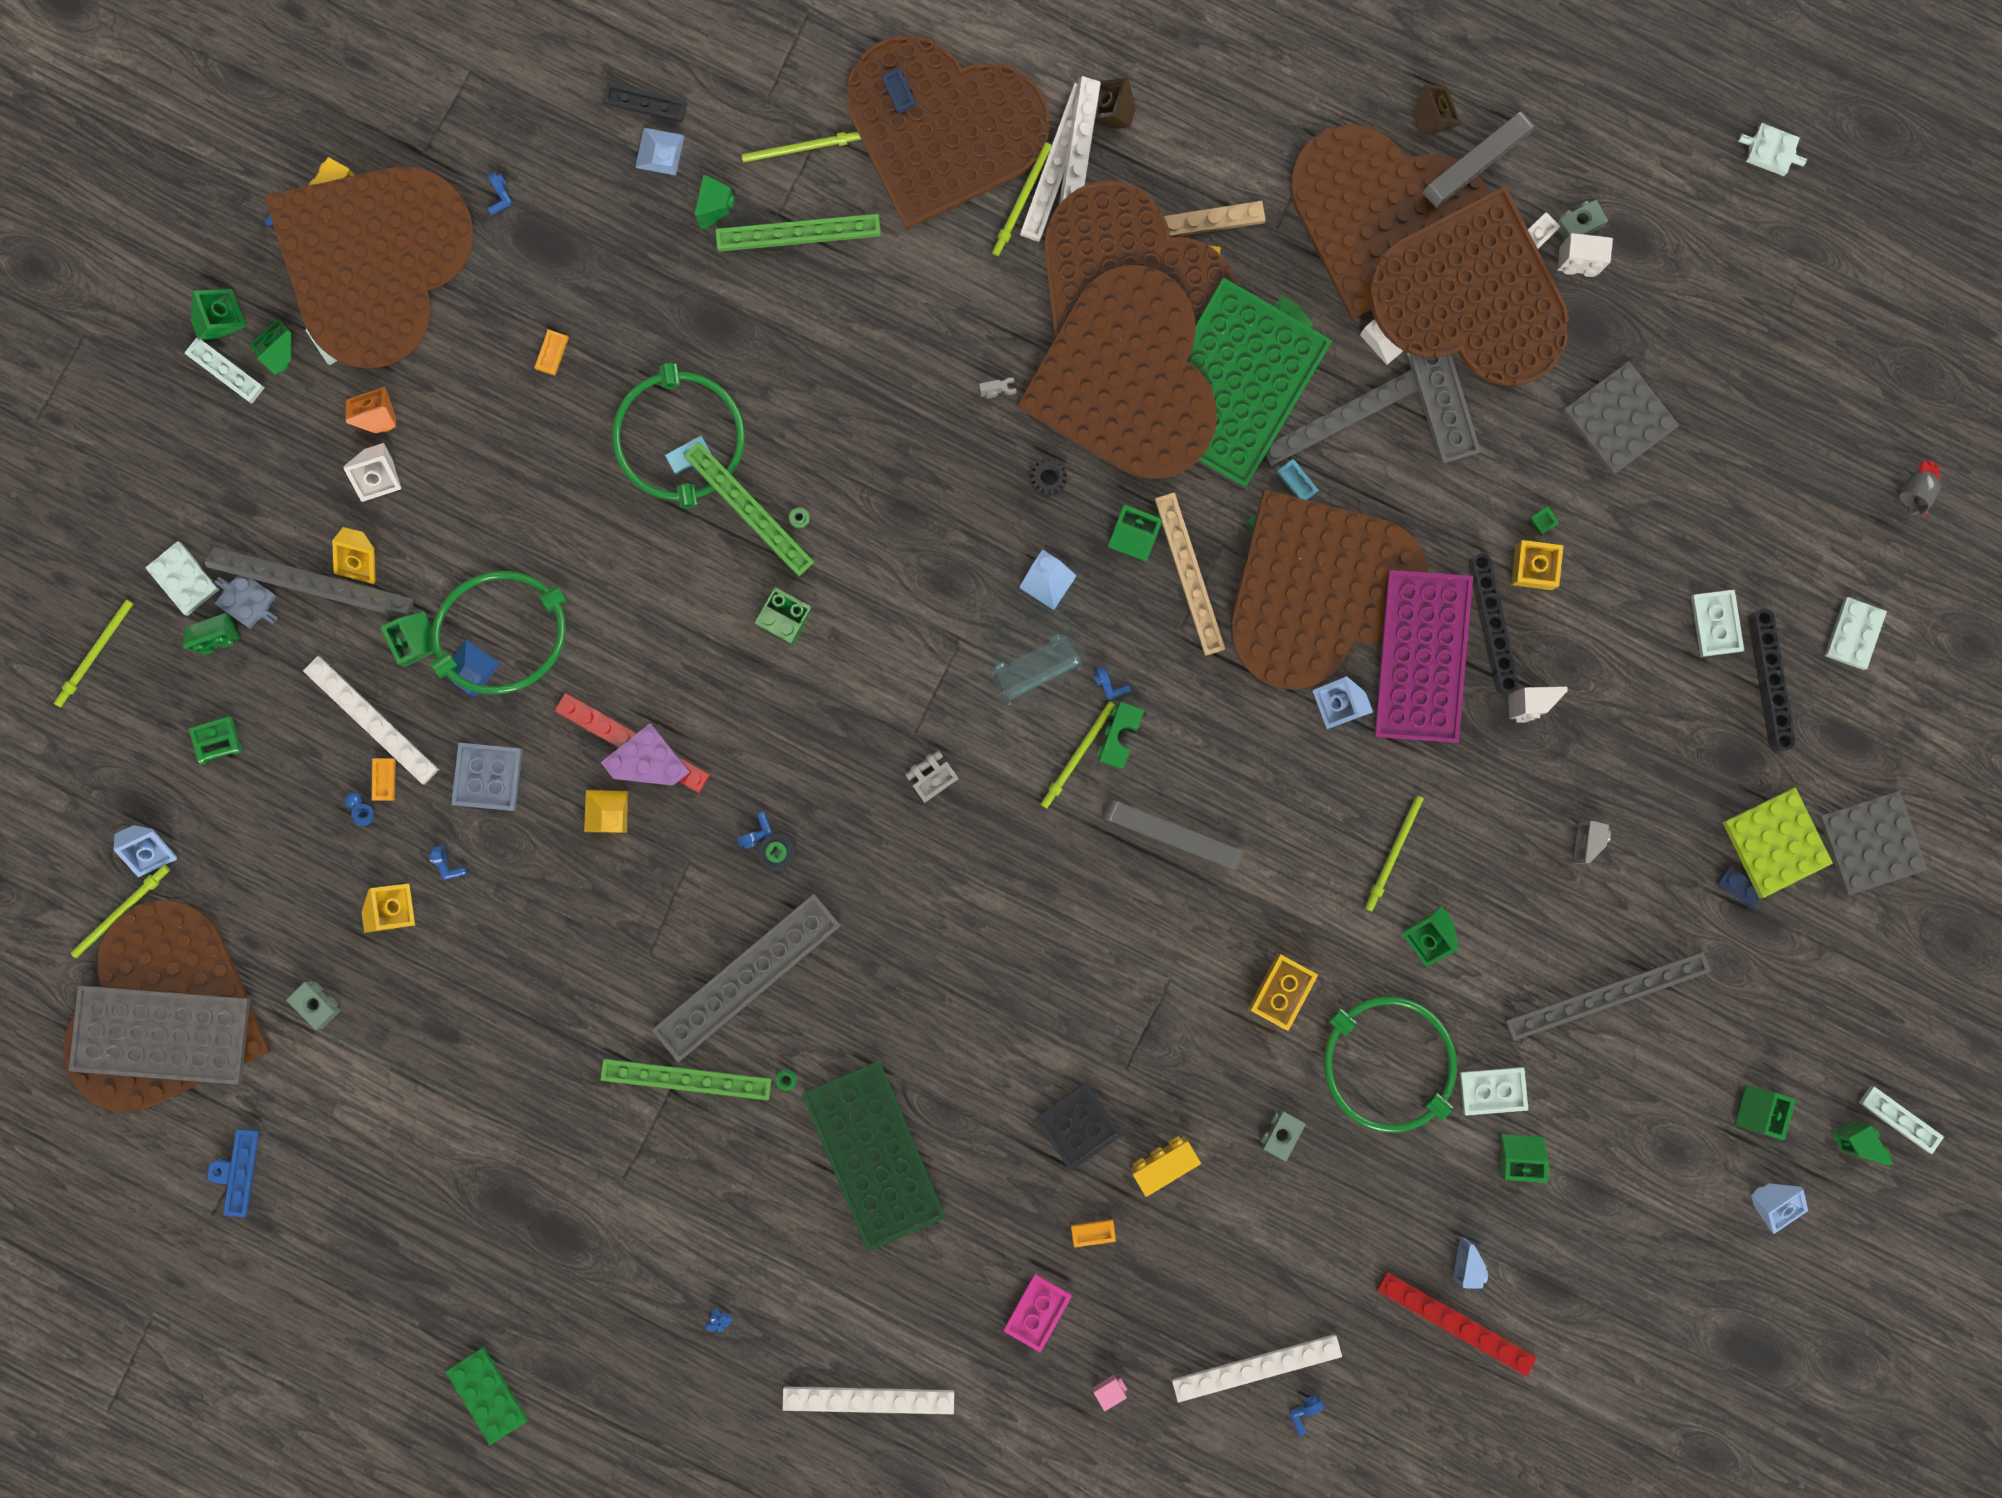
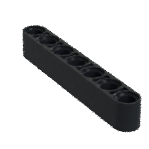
M1479 553L1469 561L1470 576H1473V590L1495 689L1499 694L1507 695L1517 690L1519 681L1492 559L1486 553ZM1477 559H1480L1484 562V568H1479L1477 566ZM1481 579L1488 582V589L1481 586ZM1486 599H1489V600L1492 601V603H1493V608H1492V609H1489V608L1486 607V605H1485V600H1486ZM1490 619L1497 622V629H1493L1490 626ZM1495 639L1502 643L1501 649H1497L1494 646ZM1500 659L1506 663L1505 670L1501 669L1498 665ZM1504 680L1510 682L1511 687L1509 690L1503 687Z
M1764 608L1753 612L1748 618L1768 743L1773 751L1781 752L1794 747L1795 734L1775 616L1771 610ZM1759 614L1764 617V624L1759 621ZM1763 635H1765L1768 639L1767 644H1765L1762 641ZM1766 655L1771 658L1770 665L1765 660ZM1770 676L1775 680L1774 685L1769 682ZM1773 696L1778 699L1777 706L1772 701ZM1777 716L1781 719L1780 726L1776 723ZM1780 737L1785 741L1784 746H1781L1779 743Z

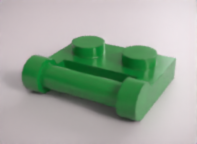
M232 717L222 718L189 728L195 754L200 765L234 753L236 755L242 753V746L238 740ZM226 740L230 742V746L205 753L203 748Z

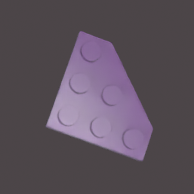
M651 723L601 762L613 779L674 786L690 773Z

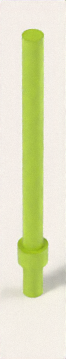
M841 132L837 133V136L742 154V160L744 163L836 144L842 146L847 145V142L861 140L858 132L847 134Z
M1044 143L1004 228L1000 230L997 236L998 241L992 254L999 256L1005 243H1008L1011 237L1010 232L1051 150V144Z
M127 599L124 601L73 676L61 687L63 690L54 701L55 705L62 707L69 695L74 694L78 688L76 685L133 606L132 602Z
M1110 701L1108 702L1055 783L1052 782L1049 786V792L1041 802V806L1047 809L1055 796L1061 793L1063 790L1061 787L1112 713L1115 704Z
M1416 795L1379 878L1369 892L1371 895L1364 909L1372 912L1378 898L1382 897L1383 887L1424 798Z
M163 865L154 875H149L138 890L70 952L71 955L78 958L122 914L127 912L150 889L153 890L158 886L159 881L170 869Z

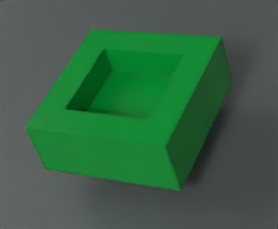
M1549 507L1529 518L1540 536L1559 524Z

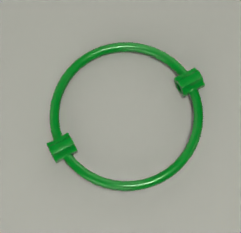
M666 363L659 366L660 374L651 376L637 384L621 402L613 421L612 445L620 468L638 488L658 498L679 501L680 508H693L698 506L697 498L715 490L710 484L695 490L694 484H682L677 486L678 492L663 491L644 482L628 465L620 441L621 424L627 408L642 391L662 382L663 388L668 389L680 386V380L694 381L710 388L723 399L735 421L736 447L733 457L726 468L731 475L737 468L743 453L745 443L744 424L736 403L720 385L702 375L678 371L677 364Z
M495 571L473 577L455 588L446 597L436 613L431 635L433 653L436 659L430 662V665L440 679L447 675L456 684L473 692L505 694L523 689L540 679L557 660L562 650L566 633L565 616L561 605L567 601L557 586L549 589L539 580L523 573ZM510 579L527 583L542 593L538 597L548 612L554 610L557 619L556 641L546 661L528 677L507 685L486 686L462 678L454 671L458 669V666L448 652L443 654L440 645L442 622L450 606L465 591L483 582Z
M1377 997L1361 1002L1347 1012L1338 1009L1331 1016L1328 1023L1334 1028L1329 1035L1324 1053L1325 1078L1332 1097L1348 1117L1371 1130L1398 1133L1420 1127L1435 1116L1439 1120H1443L1450 1114L1453 1106L1447 1101L1453 1091L1456 1080V1052L1445 1026L1431 1011L1405 998ZM1381 1005L1406 1007L1425 1017L1440 1034L1448 1056V1077L1441 1096L1438 1093H1434L1424 1105L1429 1111L1417 1119L1400 1124L1378 1123L1358 1114L1341 1096L1333 1076L1332 1058L1339 1034L1341 1033L1343 1036H1346L1352 1031L1357 1023L1352 1018L1357 1014Z

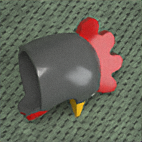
M1931 460L1921 461L1919 471L1911 475L1901 488L1899 498L1908 507L1910 515H1916L1920 512V515L1925 517L1940 492L1941 477L1938 475L1939 466L1934 465V462ZM1915 495L1922 498L1927 505L1916 504L1914 501Z

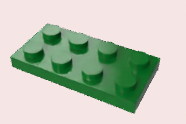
M484 1347L445 1372L489 1445H492L528 1421V1418Z

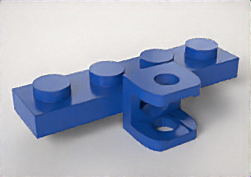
M237 1129L232 1159H217L209 1164L207 1179L213 1183L228 1184L223 1214L225 1216L247 1217L260 1131Z

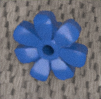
M718 1309L711 1311L710 1322L705 1324L706 1330L708 1332L717 1330V1333L724 1331L723 1327H728L732 1322L731 1315L720 1314Z

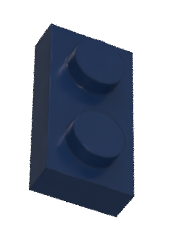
M1730 866L1726 867L1716 883L1750 907H1755L1760 899L1751 880Z

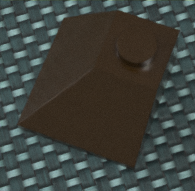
M1119 78L1100 81L1094 123L1114 129L1130 128L1136 107L1129 79Z
M1424 85L1414 113L1417 130L1421 134L1432 135L1461 124L1447 86Z

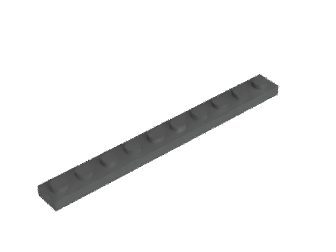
M1412 370L1272 442L1264 456L1270 468L1418 391Z
M217 547L213 548L205 560L206 567L400 618L408 616L414 606V599Z
M1699 952L1504 1021L1511 1040L1515 1041L1710 973L1711 971L1704 952Z

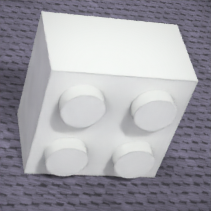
M1571 233L1559 248L1557 271H1564L1565 274L1570 275L1583 273L1587 277L1598 275L1611 261L1613 238Z

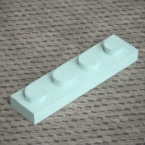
M198 338L194 340L185 352L186 355L250 403H253L265 388L205 342L198 340Z
M1874 1086L1869 1087L1859 1102L1927 1153L1933 1154L1944 1136Z

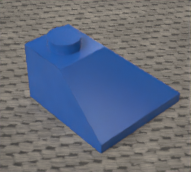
M468 640L464 641L452 658L458 666V669L454 670L458 675L480 685H485L500 665L498 661ZM447 675L445 676V677H447L452 683H454L455 685H457L459 688H461L462 690H464V691H465L466 693H468L469 695H472V696H474V697H477V695L479 694V693H477V692H473V691H470V690H468V689L463 688L462 686H460V685L456 684L454 681H452Z

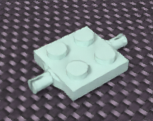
M1764 123L1759 125L1753 138L1742 133L1738 142L1749 145V154L1746 162L1782 176L1787 174L1791 163L1803 167L1807 158L1796 155L1799 137Z

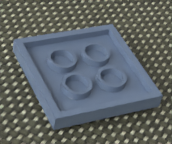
M458 743L451 805L516 811L523 749Z

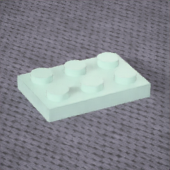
M178 541L146 567L148 572L182 613L187 616L220 590L183 544Z
M1735 590L1692 595L1691 601L1700 657L1744 651Z
M1849 597L1844 598L1824 656L1866 670L1887 611Z
M1523 1067L1459 1072L1463 1115L1528 1110L1525 1070Z

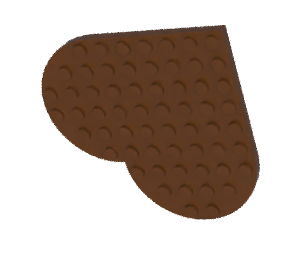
M903 35L878 42L861 55L860 60L852 69L848 79L846 99L850 118L906 230L1021 176L1035 164L1044 143L1048 141L1050 130L1049 109L1044 95L1033 80L1016 71V68L1004 64L978 63L962 68L947 49H943L935 44V41L924 37L914 38ZM898 68L901 69L916 102L915 108L901 114H897L881 78V75Z
M1341 125L1319 133L1302 149L1292 171L1291 196L1295 209L1350 319L1353 320L1372 311L1370 304L1372 274L1378 261L1390 247L1403 238L1487 196L1490 192L1485 182L1478 175L1444 204L1436 208L1422 193L1429 184L1457 163L1458 159L1441 154H1423L1406 159L1401 149L1381 132L1360 125Z
M402 166L264 195L304 324L315 343L335 360L357 368H382L406 358L420 344L426 333L430 319L428 292L449 283L466 264L472 248L473 227L471 216L464 200L454 187L430 171Z
M1099 181L1076 189L1059 204L1047 227L1045 257L1055 339L1083 290L1099 275L1116 267L1142 265L1157 269L1171 277L1184 290L1192 305L1195 326L1223 278L1237 285L1232 269L1216 250L1195 239L1183 237L1170 238L1166 220L1156 203L1140 189L1123 182Z
M1506 186L1398 241L1382 255L1373 271L1370 282V304L1376 323L1383 334L1395 346L1411 355L1424 358H1439L1457 352L1466 366L1484 380L1498 385L1517 386L1530 383L1545 375L1556 365L1562 351L1565 350L1568 339L1567 322H1569L1565 302Z
M1142 265L1116 267L1099 275L1083 290L1017 408L1129 474L1143 478H1165L1181 473L1191 467L1201 458L1212 441L1217 424V406L1213 391L1206 378L1196 367L1187 362L1194 345L1196 326L1194 311L1184 290L1165 273Z
M1263 490L1231 618V638L1233 639L1236 654L1243 666L1254 677L1271 686L1284 689H1302L1326 680L1337 671L1346 659L1353 642L1374 643L1382 641L1388 570L1429 573L1425 556L1417 541L1400 526L1383 519Z
M158 900L135 906L122 914L111 925L101 943L97 963L101 987L248 998L218 928L208 916L202 914L189 904ZM251 1003L244 1064L271 1052ZM75 1014L68 1025L63 1048L67 1073L76 1089L87 1100L99 1107L117 1112L138 1111L157 1105L205 1083L69 1071Z

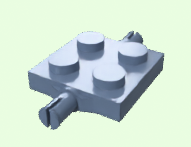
M239 575L230 583L222 577L217 578L219 581L215 580V584L224 589L223 594L215 603L221 609L249 629L261 618L266 619L271 624L275 623L271 618L277 620L278 617L268 610L270 604L277 597L255 580Z

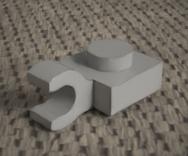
M1014 378L980 383L981 397L993 398L998 396V393H1001V391L1008 395H1014L1016 388L1008 389L1007 387L1008 384L1014 383Z

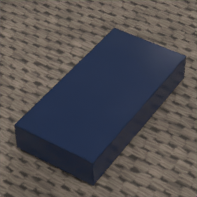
M900 68L881 75L897 114L916 107V102Z

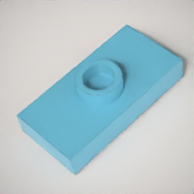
M702 436L665 455L675 474L692 466L684 458V454L696 443L700 442L710 452Z
M1294 459L1276 472L1297 498L1308 500L1319 491Z

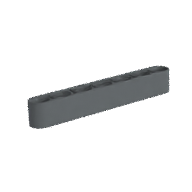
M1522 111L1519 112L1429 184L1422 194L1436 208L1440 207L1526 138L1536 125Z
M1109 799L1102 817L1106 821L1233 871H1237L1244 853L1237 848L1112 799Z

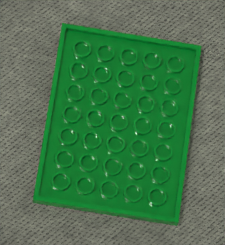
M1225 278L1220 282L1196 325L1195 341L1187 362L1196 367L1206 378L1213 391L1217 406L1215 433L1209 447L1199 460L1247 487L1333 340Z

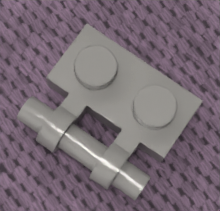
M939 750L934 754L930 753L927 755V759L917 766L914 764L910 767L911 770L905 773L909 781L915 776L918 778L919 781L913 787L924 803L959 779L947 762L939 766L937 761L943 758ZM932 765L934 771L924 777L921 772Z

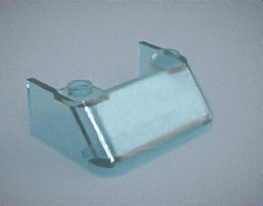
M1061 633L1050 638V643L1007 665L1003 662L994 667L995 671L992 673V679L1006 706L1011 704L1012 699L1073 668H1076V670L1081 668L1083 662L1066 635L1062 636Z

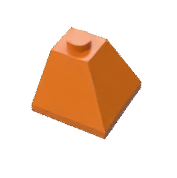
M382 387L347 399L346 422L376 434L388 432L396 427V416L387 389Z

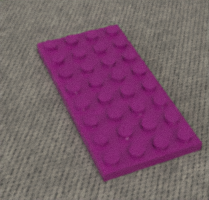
M1388 570L1375 737L1459 743L1473 576Z

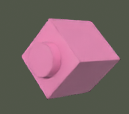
M1115 1374L1093 1387V1392L1104 1411L1127 1398L1125 1394L1127 1387L1121 1378H1116Z

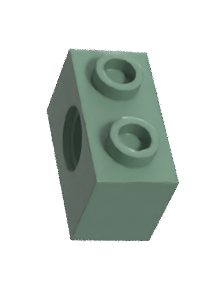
M1595 200L1591 203L1586 201L1580 204L1574 212L1566 211L1559 216L1560 220L1557 223L1561 226L1558 232L1565 241L1571 233L1589 235L1601 229L1608 222V219L1598 201ZM1577 218L1582 219L1584 221V224H1580L1577 221Z
M309 981L304 982L286 1001L315 1030L323 1029L341 1010L337 1007L338 1003L332 997H327L322 992L323 988L317 982ZM314 998L319 1003L317 1009H314L312 1007V1001Z
M1280 1109L1279 1113L1276 1112L1270 1121L1272 1126L1269 1132L1265 1131L1260 1142L1262 1143L1261 1148L1287 1161L1306 1124ZM1285 1129L1286 1137L1278 1140L1276 1137L1278 1130Z

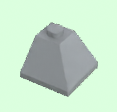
M1596 821L1578 822L1573 864L1590 863L1607 846L1611 838L1609 825Z

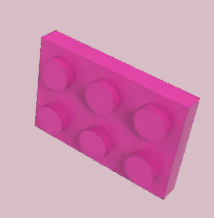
M1034 1273L1003 1331L1041 1353L1072 1294Z

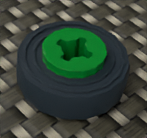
M772 834L761 842L758 848V857L765 868L772 871H782L793 864L796 857V848L789 837L782 834Z

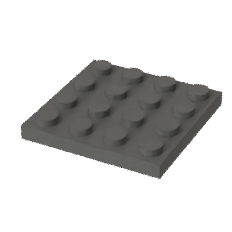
M1630 361L1563 410V413L1612 476L1680 426Z
M1900 791L1885 794L1818 816L1845 895H1852L1928 870Z

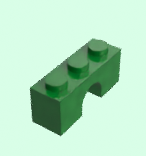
M1120 702L1119 706H1114L1111 717L1114 718L1112 726L1107 725L1104 737H1107L1105 745H1100L1097 756L1100 757V763L1120 770L1124 769L1130 749L1120 745L1118 733L1123 729L1137 731L1144 713L1143 709Z

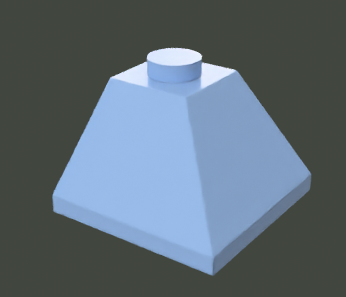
M644 128L636 168L676 175L684 135Z
M1042 550L1019 588L1054 610L1076 578V575L1061 561Z
M1348 677L1312 690L1327 729L1373 712L1366 693Z
M133 825L114 834V851L138 877L177 860V856L153 829Z
M1767 1184L1756 1189L1751 1195L1754 1207L1773 1234L1808 1211L1804 1190L1798 1186Z
M1460 1237L1453 1280L1462 1288H1483V1284L1488 1279L1486 1265L1475 1245Z

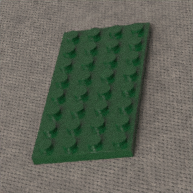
M880 1060L802 1093L867 1252L946 1218Z

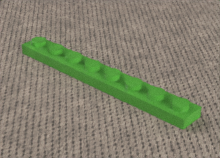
M879 214L716 229L718 252L881 236Z
M700 442L696 443L684 454V458L798 577L814 564V561Z
M603 1059L601 1081L761 1100L770 1099L772 1078L613 1059Z

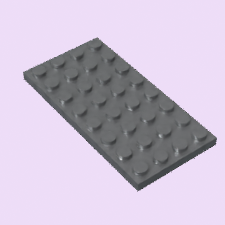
M78 986L69 1071L242 1084L250 999Z

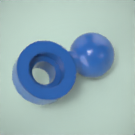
M351 792L347 794L344 801L348 808L353 809L351 813L353 822L358 826L371 824L374 819L373 809L369 805L361 804L362 798L358 793Z

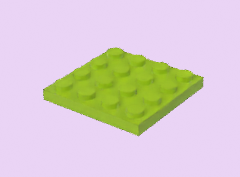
M1796 788L1789 789L1722 822L1759 898H1765L1833 864Z

